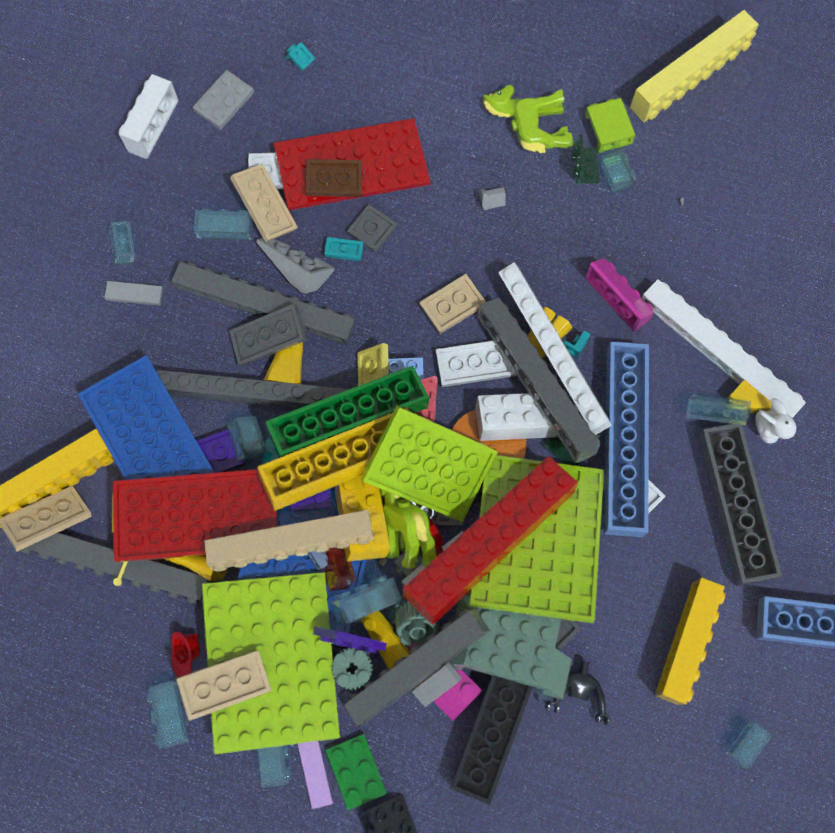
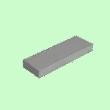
M107 281L104 299L106 301L161 306L164 288L154 285Z
M448 662L417 686L412 693L426 707L457 684L462 677Z

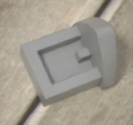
M504 187L488 191L484 188L478 189L484 211L506 206Z

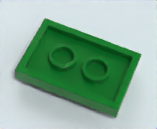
M365 734L326 750L348 810L387 794Z

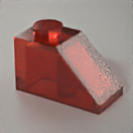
M329 548L326 551L328 558L326 562L328 565L325 566V577L329 591L349 589L356 580L352 563L346 560L344 548Z

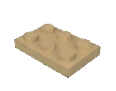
M467 274L419 302V305L438 333L441 334L477 312L479 305L486 303V301Z

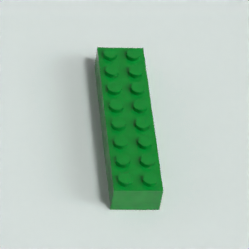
M412 365L265 422L272 444L278 457L281 458L391 414L396 406L407 407L413 413L427 409L429 406V396Z

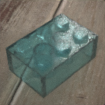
M378 577L371 580V585L369 586L368 583L352 588V593L347 591L333 596L334 600L329 603L337 624L351 623L402 601L394 578Z

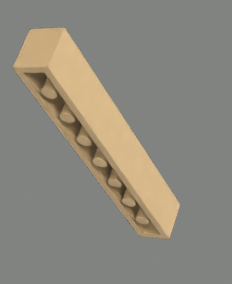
M365 510L205 540L206 560L211 570L224 571L226 567L234 566L240 568L253 562L262 564L269 559L283 560L290 555L304 556L308 552H325L333 547L346 548L349 544L354 543L363 545L374 540L369 511Z

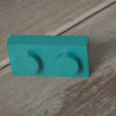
M327 237L324 255L330 258L361 261L364 241Z

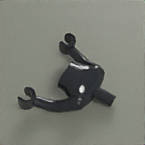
M582 661L580 672H569L564 695L568 690V696L589 701L590 695L594 692L598 704V713L595 715V721L599 723L601 717L604 716L603 723L607 725L610 722V717L606 714L603 690L597 679L587 675L590 662ZM554 697L553 701H547L545 703L546 711H549L551 704H554V713H557L560 710L559 703L562 699Z

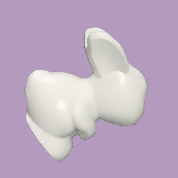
M772 398L771 407L773 411L759 410L755 417L756 428L765 443H774L778 438L789 439L796 433V424L793 418L787 414L783 403L777 398Z

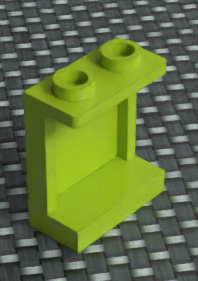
M621 98L609 99L604 103H594L587 107L585 117L590 120L597 138L596 148L598 153L633 143L635 132Z

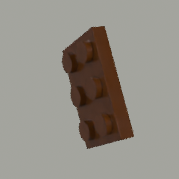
M307 159L306 196L362 197V160Z

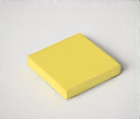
M381 343L358 352V386L389 374L388 344Z

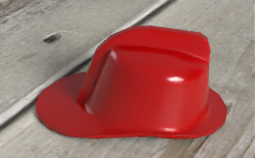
M175 632L171 637V665L175 675L180 678L190 674L191 662L198 658L200 646L196 633L183 635L180 632Z

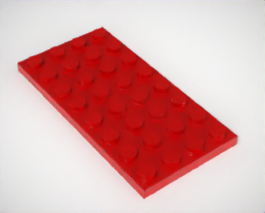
M414 118L274 143L288 210L360 198L306 196L307 159L362 160V197L430 185V178Z
M258 469L113 481L114 562L206 555L205 540L278 527L277 510L274 511L259 477Z

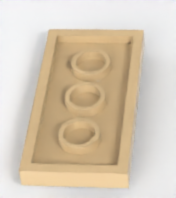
M263 164L235 173L230 177L265 242L293 232L298 228Z
M71 486L0 518V526L15 550L19 551L90 518L91 512L75 488Z
M258 650L176 679L189 721L271 691Z

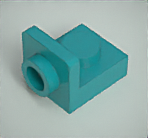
M301 42L297 46L293 44L287 50L289 54L285 57L287 60L290 58L301 71L315 59Z
M583 331L581 336H576L572 344L567 341L563 342L572 357H579L589 341L590 333Z

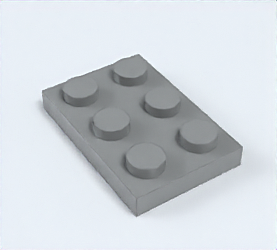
M226 70L192 108L194 112L221 130L253 95L254 89Z

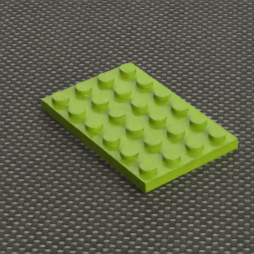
M396 406L361 480L463 522L498 451L400 406Z

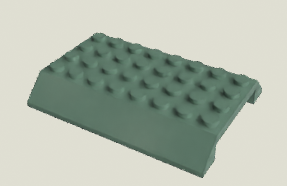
M471 590L459 600L454 622L459 619L457 615L466 609L469 611L477 610L490 631L450 660L449 663L452 667L462 671L463 667L540 688L543 689L542 694L563 700L572 659L555 648L561 619L469 606Z

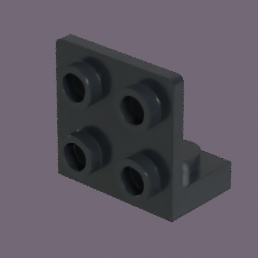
M403 795L396 796L358 813L365 833H417Z

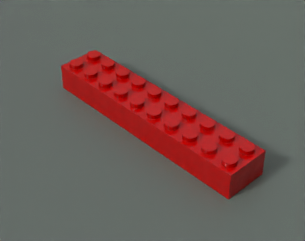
M548 456L403 587V596L433 625L575 493L578 482Z

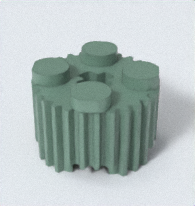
M410 602L400 606V609L396 611L397 634L403 645L407 644V647L413 646V643L415 645L418 643L420 645L421 643L426 644V639L434 633L437 634L438 623L435 622L432 625Z
M348 648L347 651L344 649V652L337 654L332 663L334 665L332 667L334 669L332 671L334 673L333 678H336L335 681L338 685L347 690L349 688L350 690L362 689V686L368 683V680H371L370 676H373L371 673L374 672L372 669L373 665L371 664L372 661L369 660L370 657L362 650H356L355 648L351 650ZM351 664L358 666V670L355 671L354 675L348 672Z

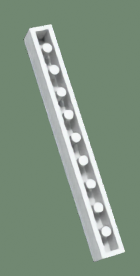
M514 262L498 272L577 408L587 421L590 430L597 435L612 426V423L519 267Z
M657 280L643 294L641 299L651 305L654 314L739 385L745 379L770 401L772 398H777L783 403L787 414L792 418L806 403L799 393L789 389L783 380L777 379L770 369L759 364L754 356L747 354L740 344L730 340L724 331L718 330L711 320L700 315L695 307L688 305L681 295L671 291L666 283Z

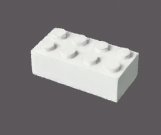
M151 74L149 80L145 82L141 95L137 96L135 106L129 111L125 124L119 130V135L128 152L148 159L179 101L171 81Z
M529 393L483 395L477 398L475 410L480 441L556 437L557 435Z

